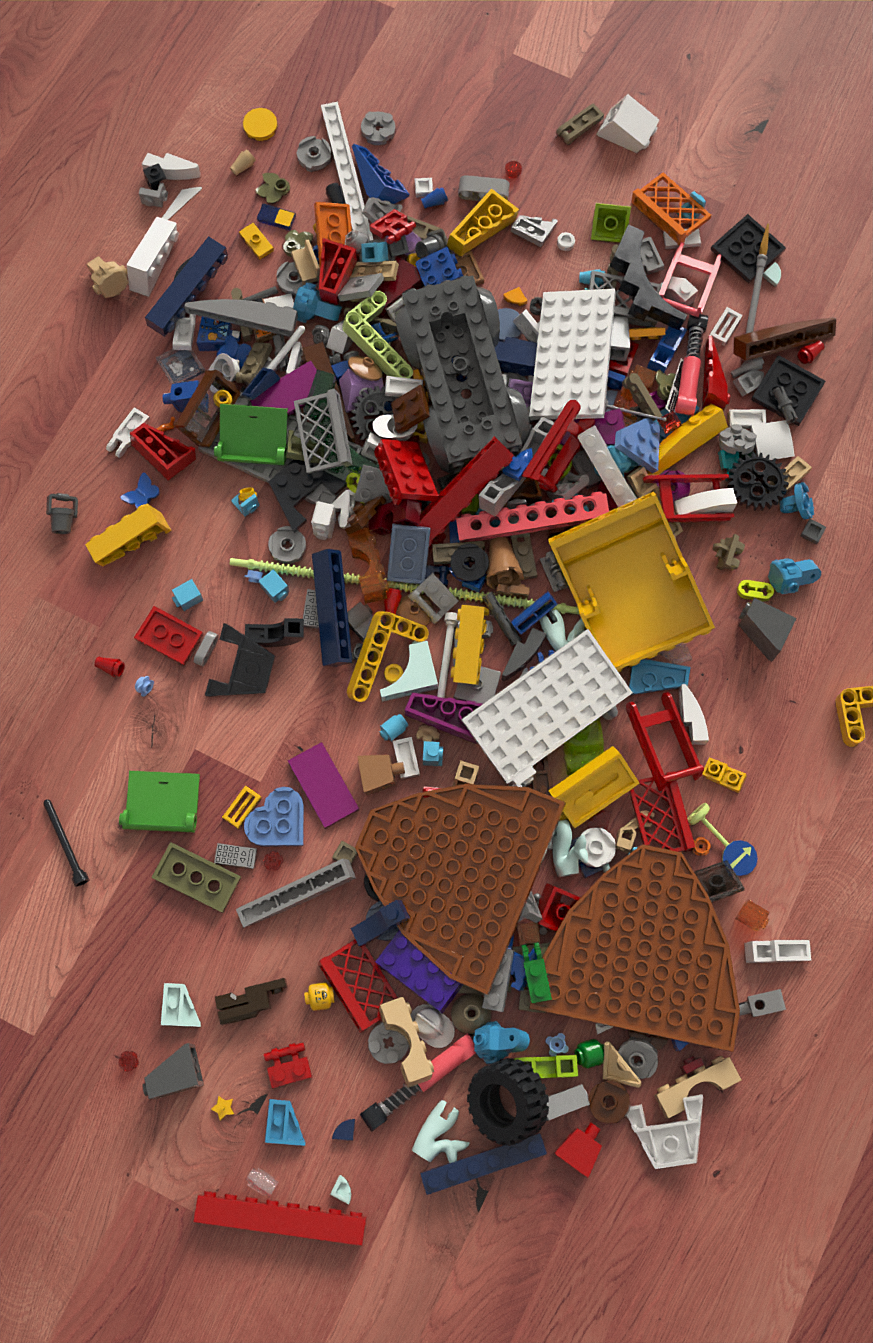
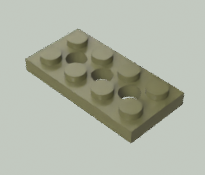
M170 842L151 878L224 913L242 877ZM177 864H183V873L175 874L174 867ZM195 872L202 874V879L198 883H194L191 880ZM212 881H218L220 884L219 889L215 892L209 890V884Z

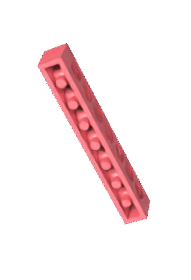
M594 492L591 496L587 497L576 495L569 500L558 498L554 499L551 503L540 501L536 502L533 506L522 504L516 506L515 509L505 507L496 516L486 511H481L479 515L473 516L471 514H463L460 518L456 519L459 541H483L497 537L580 525L609 512L606 493ZM592 504L594 509L587 512L584 510V506ZM568 507H573L575 512L572 515H568L565 513V510ZM550 510L557 512L553 518L547 517L546 514ZM532 513L538 515L535 521L528 520V516ZM516 516L519 518V521L516 524L509 523L511 517ZM497 519L500 520V525L492 527L491 522ZM479 522L482 524L479 530L472 529L474 523Z

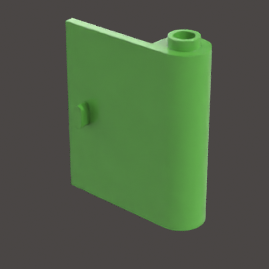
M220 404V442L218 446L214 447V457H217L218 461L285 466L288 408Z
M129 771L127 805L123 813L119 815V825H122L123 829L195 833L200 774Z

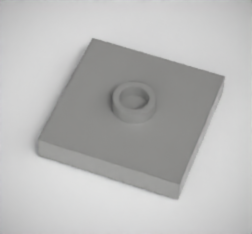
M378 273L350 278L338 294L339 301L371 297L384 280L383 274Z
M481 666L479 685L458 683L454 698L484 704L495 696L501 672Z

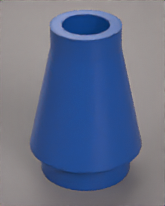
M442 187L440 189L436 188L422 198L421 201L426 209L445 204L444 202L448 201V198Z

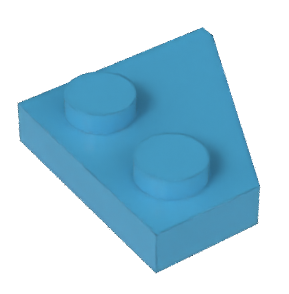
M269 1099L265 1143L305 1146V1140L294 1114L291 1101Z

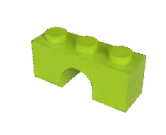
M577 1055L513 1058L523 1061L524 1065H530L533 1068V1072L538 1073L541 1078L578 1076Z

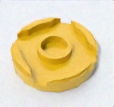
M256 108L249 111L243 120L244 132L249 138H254L257 141H264L273 137L278 127L276 116L265 108Z

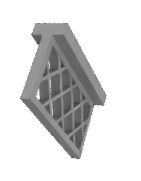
M592 271L589 290H593V287L595 290L603 289L606 286L609 289H614L611 282L616 280L621 284L624 277ZM595 277L601 278L605 284L598 287L594 282ZM650 282L659 294L661 284ZM619 289L615 290L616 298L620 304L614 307V316L628 317V323L647 328L655 327L658 321L648 316L642 321L629 315V307L626 303L631 299L634 300L635 297L630 296L623 301L618 294L621 291Z
M335 389L327 390L328 393L294 401L306 472L308 474L343 465L345 467L353 465L340 394ZM327 398L328 405L324 411L316 407L320 400ZM307 403L311 408L304 415L301 413L300 405ZM314 409L322 413L316 422L309 418ZM325 415L331 420L327 429L320 425ZM307 420L315 424L309 433L303 427ZM318 426L325 430L320 440L312 436ZM328 433L334 436V441L330 447L323 443ZM310 438L318 442L313 451L307 448ZM321 444L328 448L323 458L316 454ZM332 451L337 454L338 462L329 463L326 461ZM315 455L321 461L317 467L311 468L310 461Z

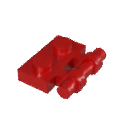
M393 209L369 225L370 232L383 239L389 236L386 238L388 244L397 243L401 240L402 236L409 235L416 228L414 221L407 223V216L396 209Z
M304 1042L299 1044L292 1043L289 1044V1047L282 1049L274 1048L271 1049V1052L264 1053L265 1062L274 1060L275 1066L267 1068L272 1089L312 1077L308 1057L299 1059L298 1052L305 1051ZM292 1055L293 1061L281 1063V1057Z

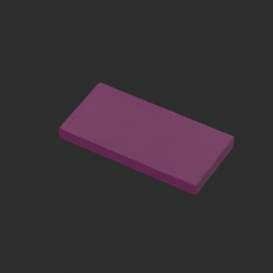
M309 361L283 376L253 400L249 399L252 406L288 408L287 416L296 412L294 401L328 393L327 390L329 389L312 361ZM306 403V404L300 405V409L303 408V407H305V406L308 405V404Z
M322 742L288 760L290 767L325 829L359 810Z

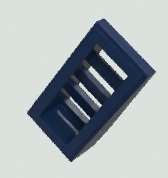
M263 367L241 396L253 400L281 378L272 369Z

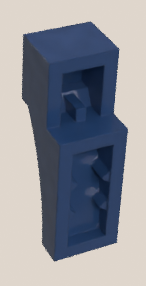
M395 900L379 909L378 912L352 927L351 931L358 946L362 947L395 929L397 925L410 919V916L402 900Z

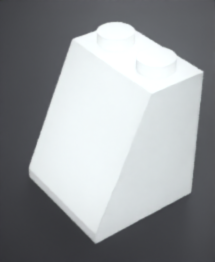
M627 94L610 109L597 135L637 153L641 149H646L650 144L649 138L657 131L658 128L656 126L659 119Z

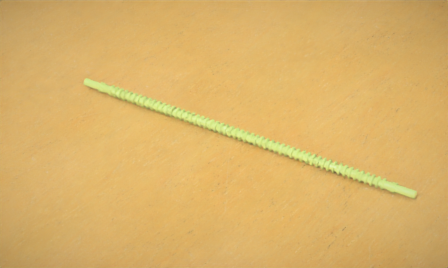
M230 558L231 566L245 567L248 570L259 569L260 572L262 570L267 572L274 569L277 574L278 572H281V575L286 573L287 576L289 574L292 576L296 574L297 577L302 575L303 578L308 576V579L310 577L314 579L311 567L306 569V566L301 568V566L295 567L293 565L291 567L290 564L285 566L284 563L279 565V563L274 564V562L269 564L268 561L263 563V560L257 562L254 559ZM349 572L344 574L345 583L351 582V585L353 583H356V585L361 584L362 586L366 584L367 587L370 585L373 588L375 586H378V588L383 587V589L388 587L401 591L405 590V592L409 590L410 593L419 586V584L387 581V578L382 580L381 577L376 579V576L371 578L370 575L368 577H365V575L361 577L360 574L357 576L354 573L349 575ZM449 587L448 589L459 600L464 598L465 601L467 599L470 601L475 600V602L480 600L482 603L484 601L482 597L487 595L483 591L482 593H474L473 590L471 592H468L467 589L462 591V588L460 590H457V588L453 590ZM500 594L498 596L495 595L499 603L503 606L507 604L508 607L510 605H513V607L518 606V608L523 606L526 609V607L535 602L532 598L527 600V598L522 599V597L517 599L516 596L511 598V595L509 597H506V595L500 596ZM565 603L558 604L552 609H556L561 614L571 613L580 615L578 607L568 606Z

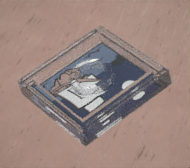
M171 349L156 357L158 364L171 385L188 382L205 372L193 349Z

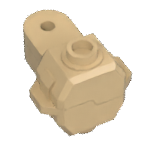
M98 256L86 264L92 274L91 279L94 283L92 288L97 295L101 294L105 298L118 296L129 283L127 269L123 265H117L114 261L105 263Z

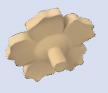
M428 725L420 726L416 734L417 739L423 738V741L432 742V739H439L440 736L435 727H428Z

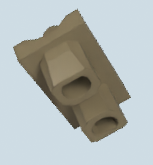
M734 534L733 537H727L725 540L721 539L720 543L713 545L712 549L717 552L716 557L719 558L717 569L723 570L727 568L735 570L739 567L740 561L733 556L734 553L739 555L744 551L745 544L738 541L740 536Z

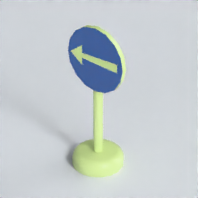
M706 802L700 805L687 818L689 825H695L702 821L726 847L722 855L723 865L731 874L743 876L752 872L758 860L754 847L742 840L733 841L729 844L705 818L710 810L709 805Z

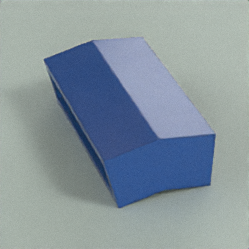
M547 591L516 616L511 623L522 634L558 604L549 591Z

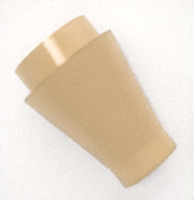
M248 150L241 151L230 167V170L237 176L253 166L256 160Z

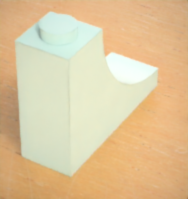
M414 641L409 645L410 656L407 668L394 684L380 689L382 702L409 696L412 692L422 693L438 689L428 641Z

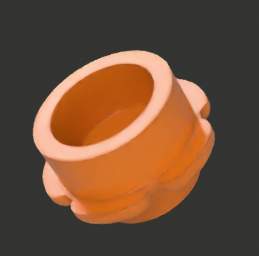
M697 837L696 840H693L695 848L692 851L695 855L705 856L709 853L711 845L707 839Z

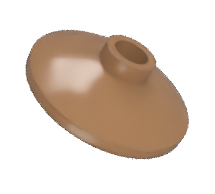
M353 356L348 361L349 368L363 379L378 381L383 375L380 367L369 357Z
M409 594L402 597L396 615L427 626L431 618L414 600H410ZM419 594L424 599V601L433 609L430 600L424 595ZM417 607L418 610L416 612L411 611V608Z

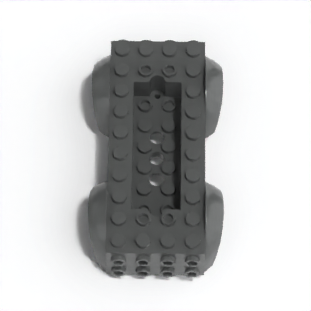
M473 275L462 276L453 281L445 280L441 284L426 285L421 289H410L402 293L403 305L395 313V322L402 346L411 366L421 369L431 405L429 407L430 417L423 420L431 450L441 470L449 473V475L457 476L494 436L514 456L519 454L529 437V417L521 393L516 389L506 387L495 352V347L499 341L500 321L497 305L492 293L485 288L476 286ZM454 356L468 358L471 361V365L468 366L467 379L464 382H459L456 379L461 374L451 373L450 368L453 366L451 360ZM465 389L470 390L472 393L468 399L461 396V392Z

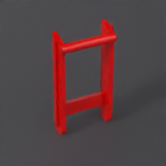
M570 400L566 403L522 474V477L537 480L542 490L553 493L557 491L556 485L582 445L578 435L595 424V418L580 419L578 423L574 421L581 409L580 403L576 400ZM568 431L571 435L546 475H541V472Z
M729 474L648 475L642 478L643 483H659L661 506L668 523L730 521L734 517V513L724 514V512L716 514L675 515L671 483L712 482L713 490L721 489L720 482L729 478Z
M665 692L661 696L665 710L649 715L640 716L634 702L626 704V712L659 792L664 789L668 782L691 775L694 781H696L704 772V767L699 763L673 697L669 692ZM670 721L689 768L664 775L646 728Z

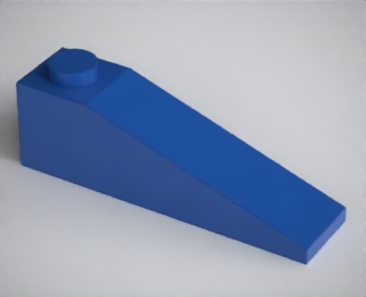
M356 144L352 145L362 182L369 198L374 197L381 201H389L391 204H395L409 197L410 194L399 180L394 181L390 177L391 172L378 165L380 161L367 148Z

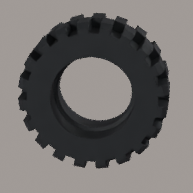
M501 1059L481 1068L472 1077V1083L468 1087L470 1094L467 1095V1102L470 1105L468 1107L469 1114L473 1116L472 1121L474 1125L479 1127L478 1131L482 1135L486 1134V1138L490 1141H496L499 1145H514L538 1133L547 1120L546 1115L549 1112V1106H547L549 1097L545 1093V1084H542L540 1081V1075L534 1073L530 1065H524V1062L518 1059ZM501 1086L505 1087L514 1098L516 1117L511 1116L502 1105L500 1099Z

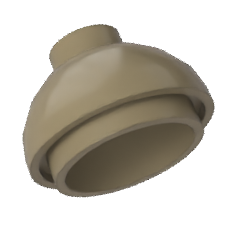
M468 993L460 996L454 1002L451 1009V1019L457 1030L464 1034L474 1035L476 1029L491 1021V1010L482 1008L484 1001L482 996ZM470 1009H473L476 1013L472 1018L468 1016Z

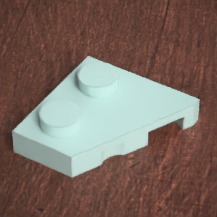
M164 983L161 1025L201 1027L200 1020L185 984Z

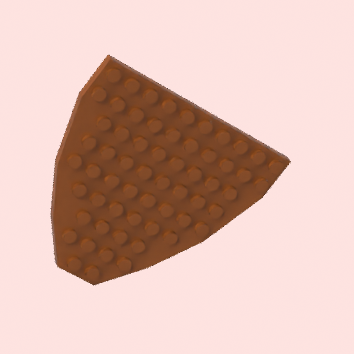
M462 784L416 793L370 810L355 849L370 883L382 904L386 906L395 900H402L410 919L397 925L401 933L449 978L489 995L566 802L529 787Z
M642 844L606 871L567 912L542 957L544 958L552 1000L531 1004L530 1000L529 1009L734 1052L740 1007L729 943L709 896L682 852Z

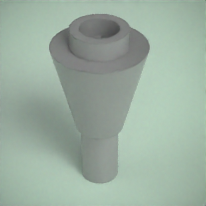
M762 357L745 361L739 368L730 372L731 376L736 378L743 373L763 369L764 361Z

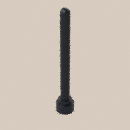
M46 799L43 804L73 871V884L75 887L82 886L90 881L88 874L80 869L52 802Z

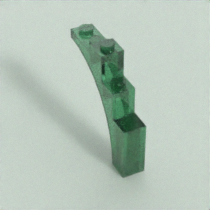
M317 369L308 397L328 393L327 390L334 389L336 384L335 375ZM327 398L320 400L316 407L324 411L328 405ZM307 403L305 404L303 409L304 415H306L309 409L311 408V406ZM314 409L309 418L316 422L322 413ZM325 415L320 425L327 429L331 423L330 418ZM318 426L314 437L320 440L325 430ZM328 433L323 443L331 446L334 436ZM349 445L353 464L347 466L349 471L358 473V471H362L363 465L379 468L378 464L367 460ZM332 451L326 461L329 463L338 462L337 454ZM345 466L331 468L328 471L334 474L344 473Z

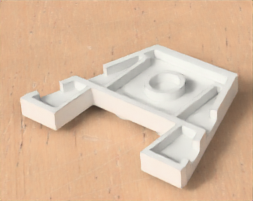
M703 1094L683 1098L687 1120L647 1126L642 1104L630 1106L627 1117L655 1169L697 1162Z

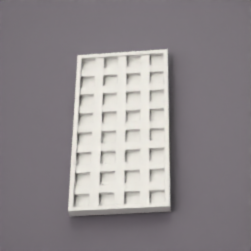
M615 289L543 292L529 413L530 420H540L542 417L549 420L557 419L566 403L570 400L578 401L581 406L575 419L604 418L616 297Z
M587 629L461 720L505 783L508 784L633 692Z

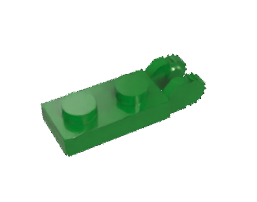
M534 943V952L536 953L537 960L529 961L527 946L522 945L523 966L531 1004L552 1000L544 958H542L539 943Z

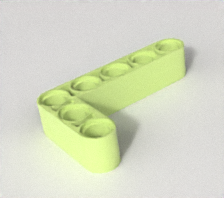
M375 291L371 297H367L346 315L342 325L343 331L387 376L411 379L413 375L411 366L369 324L370 321L383 311L387 302V297L383 292Z

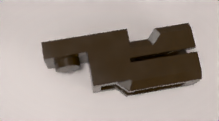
M282 978L245 987L246 994L239 996L232 992L215 996L217 1010L219 1009L220 1025L258 1016L260 1011L271 1009L268 992H272V995L284 992L283 988L288 987L286 979Z

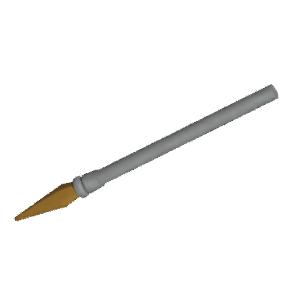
M768 223L760 245L759 255L757 256V270L745 334L753 332L763 271L768 259L766 256L769 235Z

